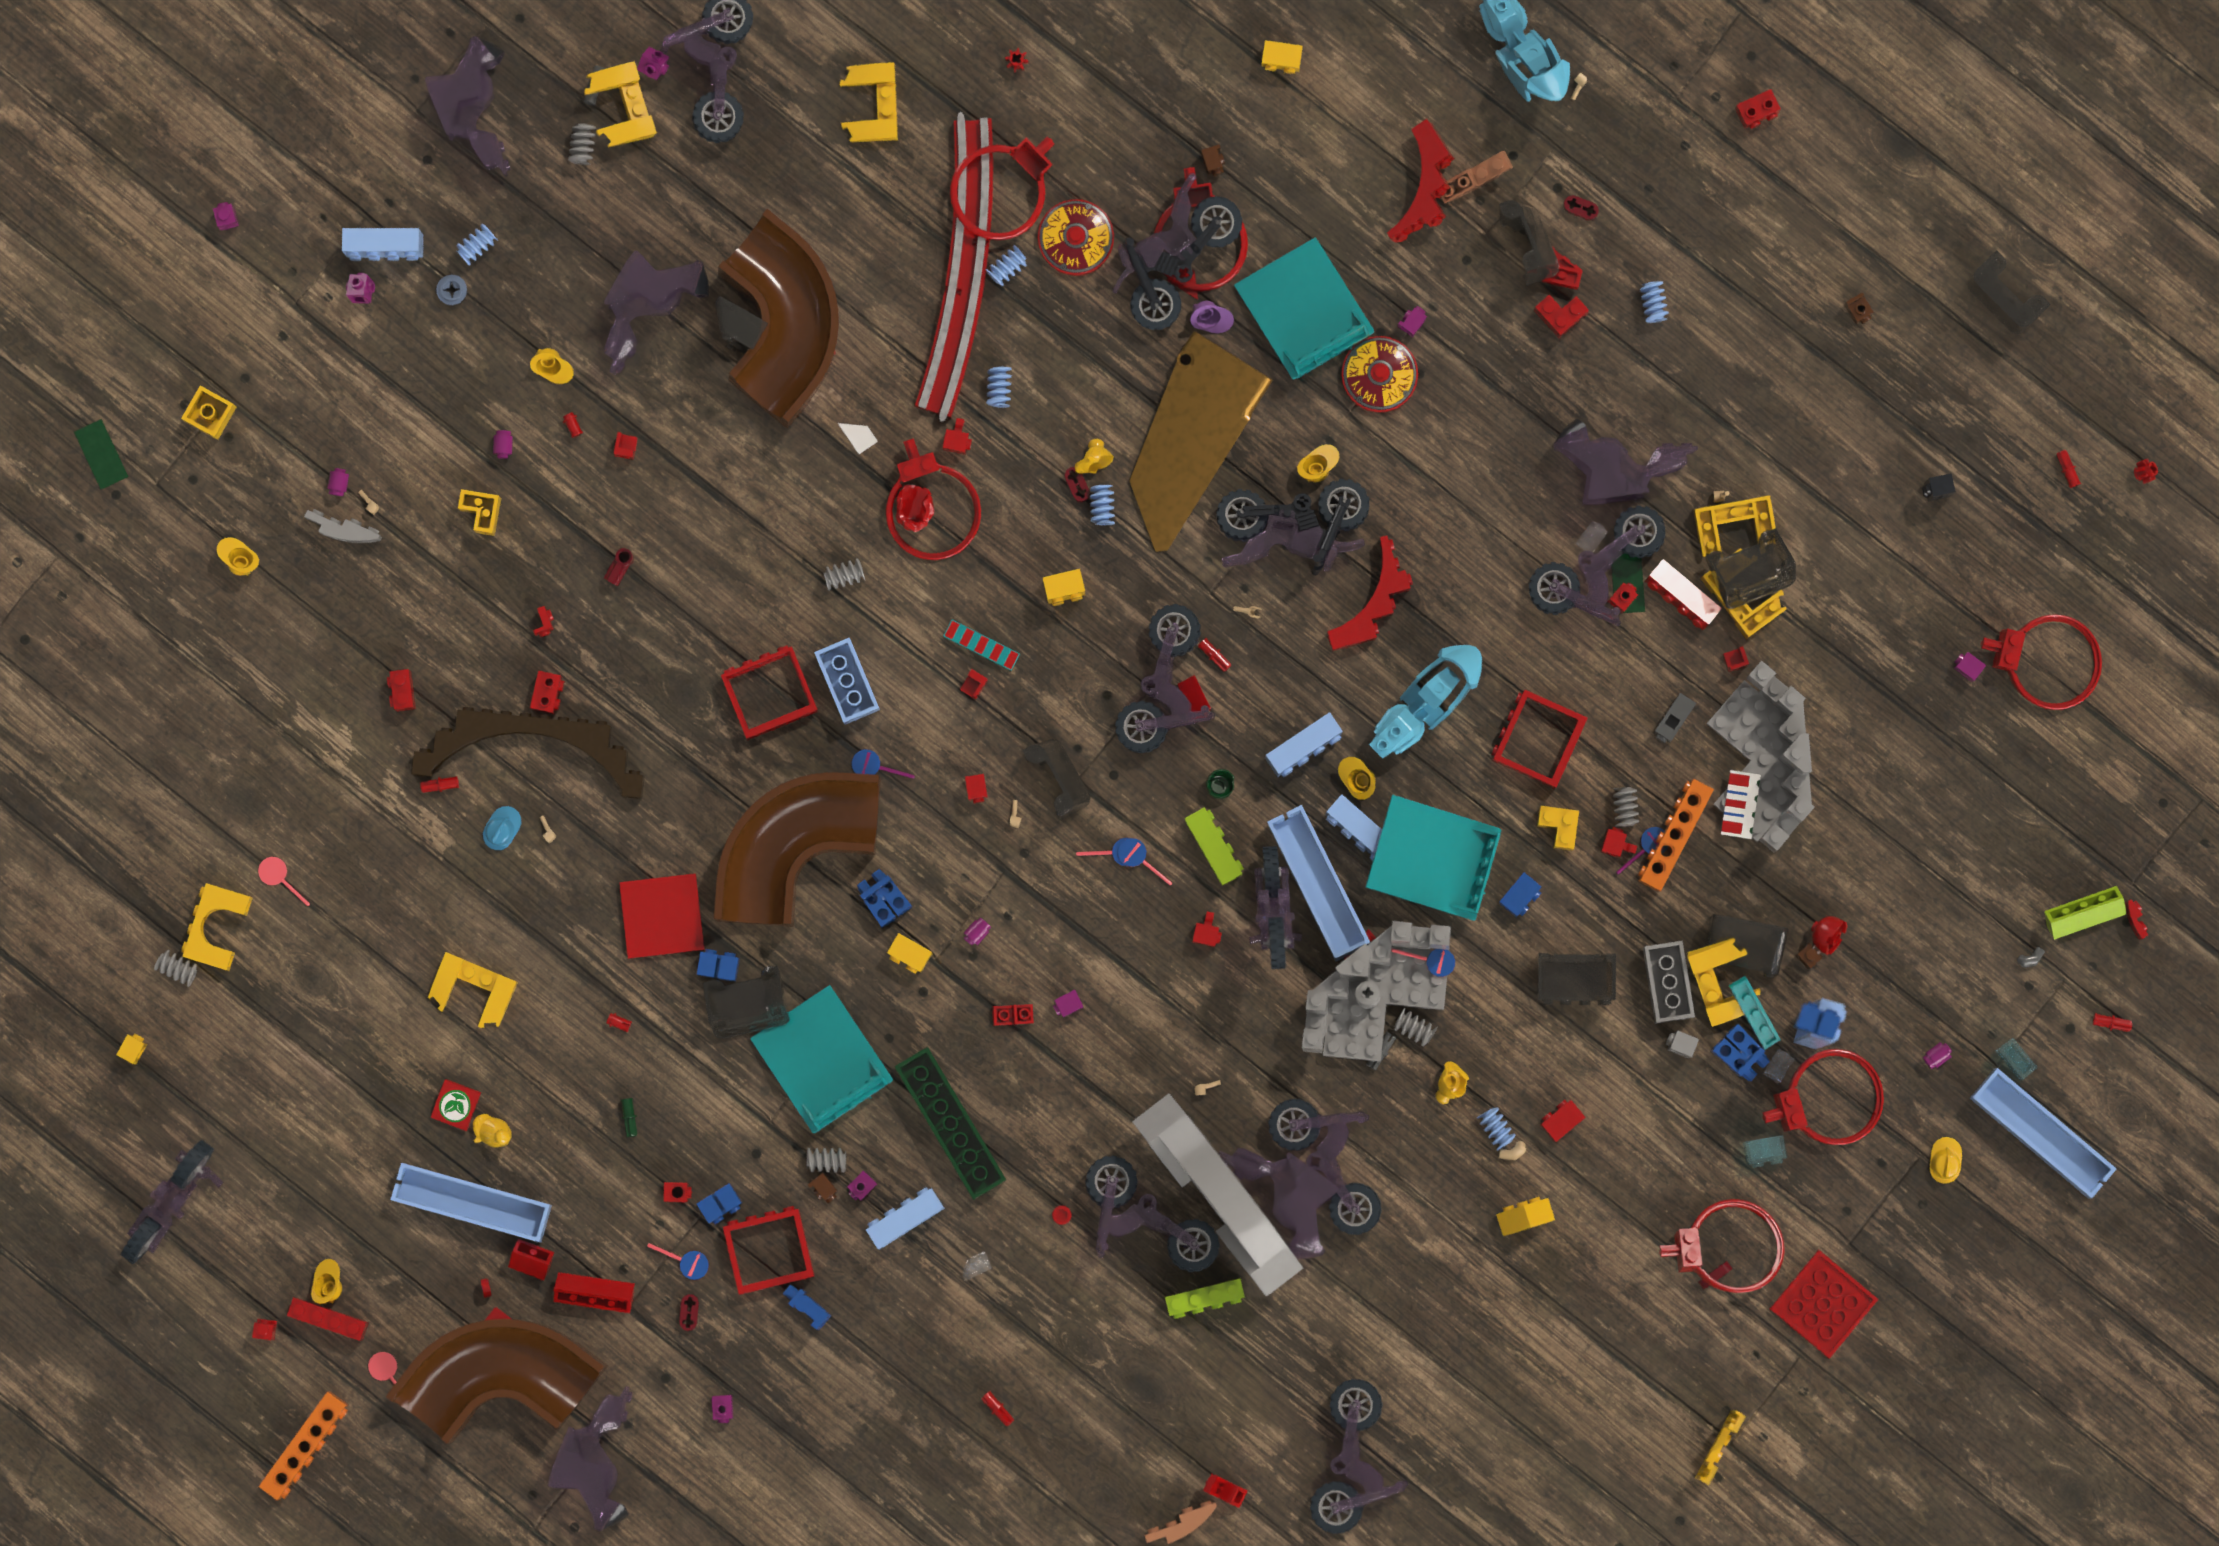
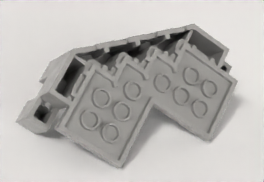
M1761 661L1746 678L1760 692L1744 680L1708 721L1707 725L1750 761L1741 772L1761 775L1752 839L1756 842H1762L1775 853L1814 808L1811 801L1809 777L1812 767L1809 733L1806 734L1803 701L1806 698L1792 686L1788 688L1774 676L1776 672ZM1728 788L1713 804L1723 814Z
M1393 921L1391 927L1369 945L1364 944L1335 968L1336 971L1315 989L1312 991L1308 990L1306 1025L1302 1043L1303 1052L1323 1053L1325 1057L1381 1062L1386 1005L1444 1010L1447 976L1437 977L1428 970L1427 961L1394 953L1391 950L1394 948L1424 957L1429 956L1432 952L1431 948L1449 950L1451 926L1431 925V928L1412 926V923ZM1364 981H1372L1380 989V1001L1372 1009L1362 1008L1356 1000L1355 991L1357 986ZM1367 992L1365 998H1369L1371 992Z

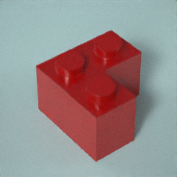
M1550 294L1534 308V312L1558 338L1562 337L1589 311L1577 296L1561 308Z

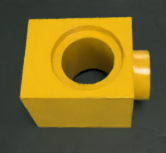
M135 1033L133 1036L127 1034L116 1055L136 1065L147 1044L143 1042V1037Z

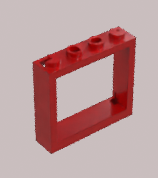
M792 646L780 647L776 653L771 655L770 652L759 656L760 659L754 662L752 659L741 663L742 667L737 669L730 667L721 675L747 740L819 712ZM790 656L809 705L749 729L729 680Z
M1524 690L1523 693H1518L1514 702L1518 704L1515 711L1511 710L1508 715L1509 725L1507 728L1503 727L1499 738L1502 740L1499 746L1495 745L1491 753L1494 756L1492 761L1556 789L1588 718ZM1527 698L1577 720L1552 779L1501 756Z
M791 1206L783 1208V1212L778 1214L774 1210L764 1213L765 1217L757 1218L756 1215L745 1217L746 1221L738 1223V1219L726 1222L727 1226H724L723 1230L739 1295L815 1277L799 1209ZM794 1216L806 1271L743 1286L730 1231Z

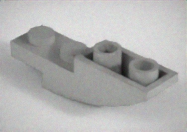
M315 509L313 512L307 510L304 516L306 519L321 525L318 532L332 539L350 543H372L382 539L378 534V530L370 526L366 529L361 526V522L353 518L351 521L345 519L341 526V521L332 517L328 520L323 517L324 513Z

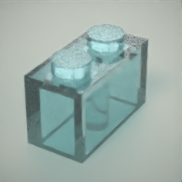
M2014 1038L2008 1039L1995 1050L2019 1081L2038 1068Z
M1783 1135L1743 1142L1747 1165L1752 1164V1168L1764 1166L1763 1162L1771 1161V1165L1783 1163L1782 1159L1787 1158Z

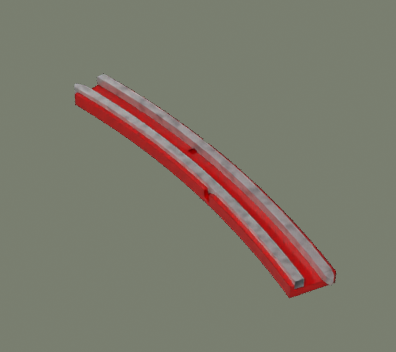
M960 112L958 114L957 120L954 121L955 170L963 159L972 152L993 145L991 118L965 121L963 113ZM993 152L972 160L963 170L957 187L958 201L964 215L975 226L991 232ZM955 212L953 213L949 263L940 316L925 375L915 403V407L939 414L940 422H944L947 417L952 418L968 366L981 308L986 278L985 269H987L990 239L982 238L969 231L959 221Z

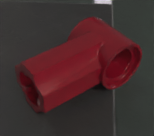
M626 548L618 550L604 579L619 586L628 568L634 562L633 553ZM627 552L630 558L627 562L623 563L620 560V556L622 553Z

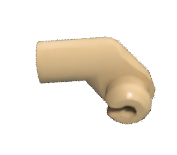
M1517 1141L1511 1150L1500 1149L1499 1158L1517 1160L1526 1151L1525 1143Z

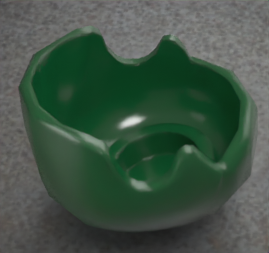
M1225 769L1213 771L1206 780L1207 792L1210 796L1217 799L1228 797L1235 788L1234 775Z

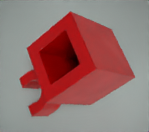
M956 418L955 429H946L943 450L965 455L966 450H970L972 439H969V433L962 432L964 419Z
M1612 827V830L1608 829L1606 832L1601 853L1619 858L1622 850L1635 854L1637 846L1625 842L1627 834L1623 833L1624 830Z
M1207 911L1204 924L1196 923L1192 943L1215 947L1216 943L1220 944L1222 933L1218 932L1219 927L1212 926L1213 912Z

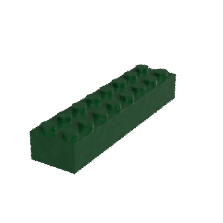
M926 1047L894 1066L972 1199L975 1200L1007 1181L930 1049Z

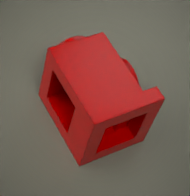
M1622 583L1607 602L1622 614L1638 596L1636 593L1637 589L1631 583H1627V585ZM1623 592L1628 594L1627 599H1624L1622 597Z
M258 1319L257 1322H254L252 1338L275 1340L277 1321Z

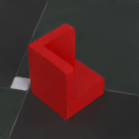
M617 432L614 456L634 460L638 438Z
M1743 646L1723 653L1728 672L1749 665Z
M971 669L960 690L976 700L987 684L988 679Z

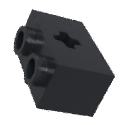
M1952 473L1931 477L1924 483L1922 491L1924 497H1927L1928 502L1951 497L1956 492Z

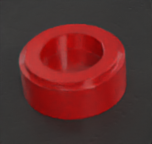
M1058 1206L1053 1210L1052 1218L1057 1224L1065 1225L1071 1220L1072 1214L1068 1207Z
M487 1278L481 1279L484 1298H489L492 1296L489 1281Z

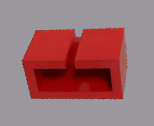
M1563 1100L1556 1106L1558 1110L1554 1114L1549 1112L1542 1118L1543 1123L1540 1125L1554 1142H1557L1586 1118L1572 1100L1568 1102Z

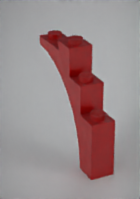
M1427 118L1411 129L1421 154V179L1416 197L1408 212L1397 225L1387 232L1390 239L1395 243L1404 241L1410 233L1420 230L1425 223L1429 227H1435L1446 218V215L1436 201L1437 197L1444 196L1447 190L1450 189L1440 169L1448 167L1455 158Z
M1387 535L1379 539L1382 552V570L1375 593L1365 608L1353 619L1340 627L1327 631L1332 652L1377 639L1376 634H1379L1377 623L1372 621L1393 615V610L1396 609L1394 599H1390L1389 596L1409 591L1410 585H1413L1410 573L1406 574V570L1398 572L1397 569L1400 568L1397 557L1394 558L1392 553L1395 550L1392 539H1388Z

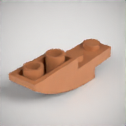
M1501 151L1475 167L1467 169L1449 179L1447 183L1450 189L1441 197L1444 204L1482 187L1500 177L1499 175L1512 169L1513 166L1506 152Z
M1211 1500L1200 1503L1201 1507L1193 1509L1191 1506L1182 1509V1514H1179L1180 1523L1174 1520L1166 1523L1165 1528L1159 1529L1157 1526L1148 1529V1534H1145L1147 1543L1166 1536L1169 1544L1188 1535L1212 1514L1217 1507L1216 1502L1211 1503Z

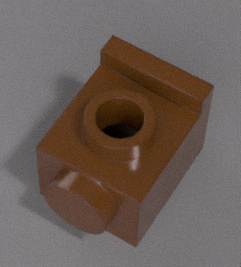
M1219 144L1201 150L1208 175L1213 174V176L1224 173L1222 165L1225 164L1222 153L1218 154L1220 152Z
M1863 292L1844 304L1855 324L1859 322L1864 324L1872 319L1871 315L1874 312L1865 299ZM1858 306H1862L1864 308V311L1859 312L1857 309Z
M1808 943L1795 955L1808 970L1823 957L1820 950L1815 945L1812 946L1811 943Z
M824 1173L808 1184L810 1188L815 1187L813 1192L819 1200L823 1198L827 1203H830L837 1197L835 1195L838 1192Z

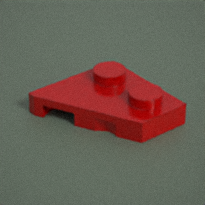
M1549 246L1541 282L1578 290L1583 270L1576 264H1572L1567 257L1558 253L1553 246Z

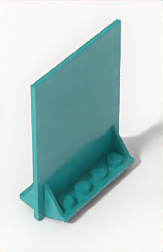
M1316 237L1234 284V287L1293 380L1300 378L1349 348L1352 349L1351 347L1374 333L1373 327Z
M1392 795L1365 887L1475 921L1483 894H1486L1484 890L1490 875L1501 828Z
M830 985L750 1038L813 1134L849 1110H852L867 1098L871 1099L873 1094L893 1081V1078Z

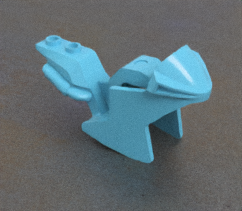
M1483 0L1479 7L1487 32L1495 40L1505 41L1506 46L1499 51L1496 50L1495 54L1505 74L1519 94L1527 102L1531 100L1529 93L1549 101H1560L1564 98L1569 85L1570 63L1560 59L1550 38L1545 42L1535 30H1530V33L1524 34L1523 31L1528 22L1525 9L1517 0ZM1523 62L1534 76L1528 79L1517 68L1516 64Z
M1456 645L1441 649L1438 653L1439 658L1416 676L1417 678L1400 697V701L1404 700L1408 706L1397 704L1386 711L1375 727L1374 733L1376 736L1369 744L1382 758L1392 752L1395 754L1402 753L1420 740L1425 731L1424 722L1430 726L1428 729H1434L1453 712L1466 697L1470 689L1478 686L1482 670V656L1476 647L1472 645ZM1448 660L1455 663L1463 671L1467 682L1458 697L1445 712L1440 705L1458 684L1460 678L1447 667L1428 681L1422 689L1417 683L1435 667Z

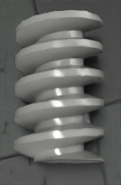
M576 124L577 126L572 127V131L575 133L571 135V138L575 141L570 142V146L573 148L569 150V153L573 156H569L568 160L574 164L591 165L587 160L593 159V157L588 155V152H593L594 149L590 148L589 145L595 142L589 139L590 137H595V134L591 133L590 130H594L596 127L589 124Z
M858 558L855 559V565L850 560L848 561V567L841 562L840 569L834 564L833 571L827 566L824 573L828 591H831V585L838 589L839 583L845 587L846 581L853 585L854 578L858 583H860L861 577L865 580L862 565Z
M1632 787L1613 788V790L1618 791V793L1613 794V797L1619 799L1614 802V805L1619 806L1614 812L1620 814L1615 817V820L1621 822L1615 825V827L1634 826V824L1639 822L1638 819H1634V816L1638 815L1639 812L1633 811L1634 808L1638 807V804L1633 803L1638 797L1632 795L1637 792V789Z
M170 950L162 953L154 966V970L160 968L161 974L167 971V977H171L174 974L173 979L175 981L180 979L181 984L187 982V986L190 987L197 974V964L195 963L190 967V960L184 964L182 956L176 960V953L170 957Z
M1364 981L1357 986L1355 992L1358 1004L1365 1009L1376 1007L1380 1001L1378 985L1372 981ZM1367 992H1371L1369 998H1365Z
M1404 1008L1395 1023V1031L1402 1028V1035L1409 1032V1039L1415 1035V1042L1417 1043L1419 1040H1422L1421 1046H1425L1430 1042L1438 1027L1431 1030V1023L1424 1026V1019L1418 1022V1015L1411 1018V1011L1405 1015Z
M808 1148L807 1169L809 1167L811 1172H814L817 1167L818 1171L822 1172L823 1167H825L826 1172H830L831 1167H833L834 1172H837L840 1167L841 1171L845 1172L846 1151L843 1154L841 1148H839L837 1154H835L834 1149L831 1148L829 1154H827L826 1148H823L822 1153H819L818 1148H815L814 1153H812L811 1149Z

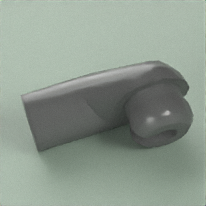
M2037 947L2032 955H2020L2017 962L2024 968L2034 967L2038 964L2045 951Z

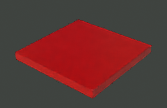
M696 873L619 882L628 959L705 950Z
M1818 1249L1769 1309L1830 1359L1879 1299Z

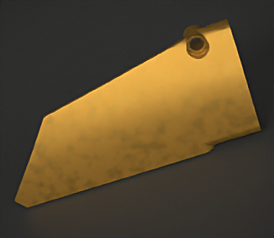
M1195 331L1192 332L1177 357L1176 365L1130 478L1132 490L1155 552L1167 551L1273 381L1268 376ZM1183 354H1188L1191 357L1190 364L1184 365L1181 363L1180 358Z

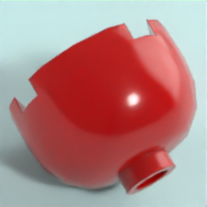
M1827 916L1819 922L1816 921L1811 928L1813 944L1822 953L1831 955L1842 942L1840 936L1841 933H1846L1847 922L1834 916Z

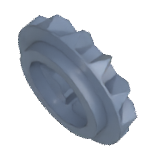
M447 275L438 282L436 291L443 303L453 306L461 303L466 298L467 286L461 277ZM451 283L455 289H458L454 292L453 298L450 292L444 291L450 289Z

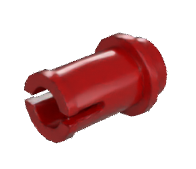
M573 412L563 416V423H566L572 438L583 433L576 420L577 415H574Z
M610 1013L606 1024H609V1027L614 1026L628 1032L632 1021L617 1016V1013Z

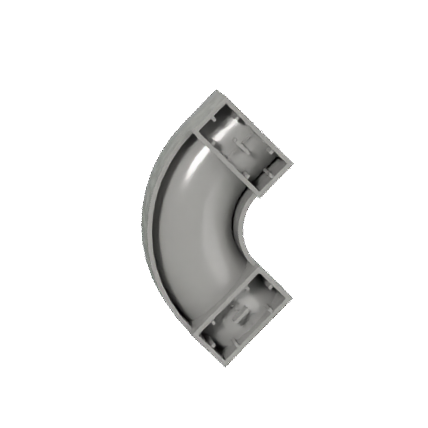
M1167 1094L1132 1121L1180 1186L1184 1187L1192 1181L1224 1222V1225L1216 1233L1266 1297L1303 1269L1302 1265L1244 1187L1170 1094Z

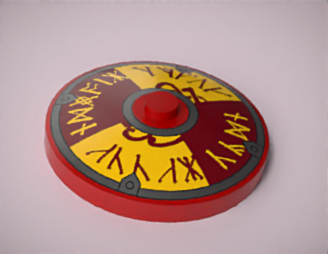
M1079 199L1063 201L1052 207L1043 217L1038 231L1039 249L1045 261L1060 273L1071 276L1092 273L1107 261L1112 252L1114 231L1111 221L1100 207L1091 202Z
M1386 336L1369 337L1357 343L1348 352L1342 366V383L1348 397L1360 408L1376 413L1389 412L1401 407L1412 396L1418 380L1417 363L1411 351L1400 341Z

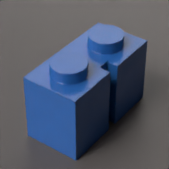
M1524 872L1499 901V904L1515 917L1519 914L1523 916L1529 909L1527 904L1531 899L1535 902L1541 895L1539 890L1542 886Z
M705 949V952H700L697 975L736 982L740 959L735 957L736 954L724 952V955H718L716 950Z
M1808 1002L1807 1005L1802 1004L1794 1027L1833 1040L1841 1017L1837 1015L1838 1012L1828 1008L1826 1011L1818 1009L1819 1005Z
M729 1183L714 1192L713 1195L698 1202L697 1206L709 1224L713 1222L715 1225L724 1219L723 1215L730 1212V1214H733L741 1209L739 1205L742 1204V1201Z

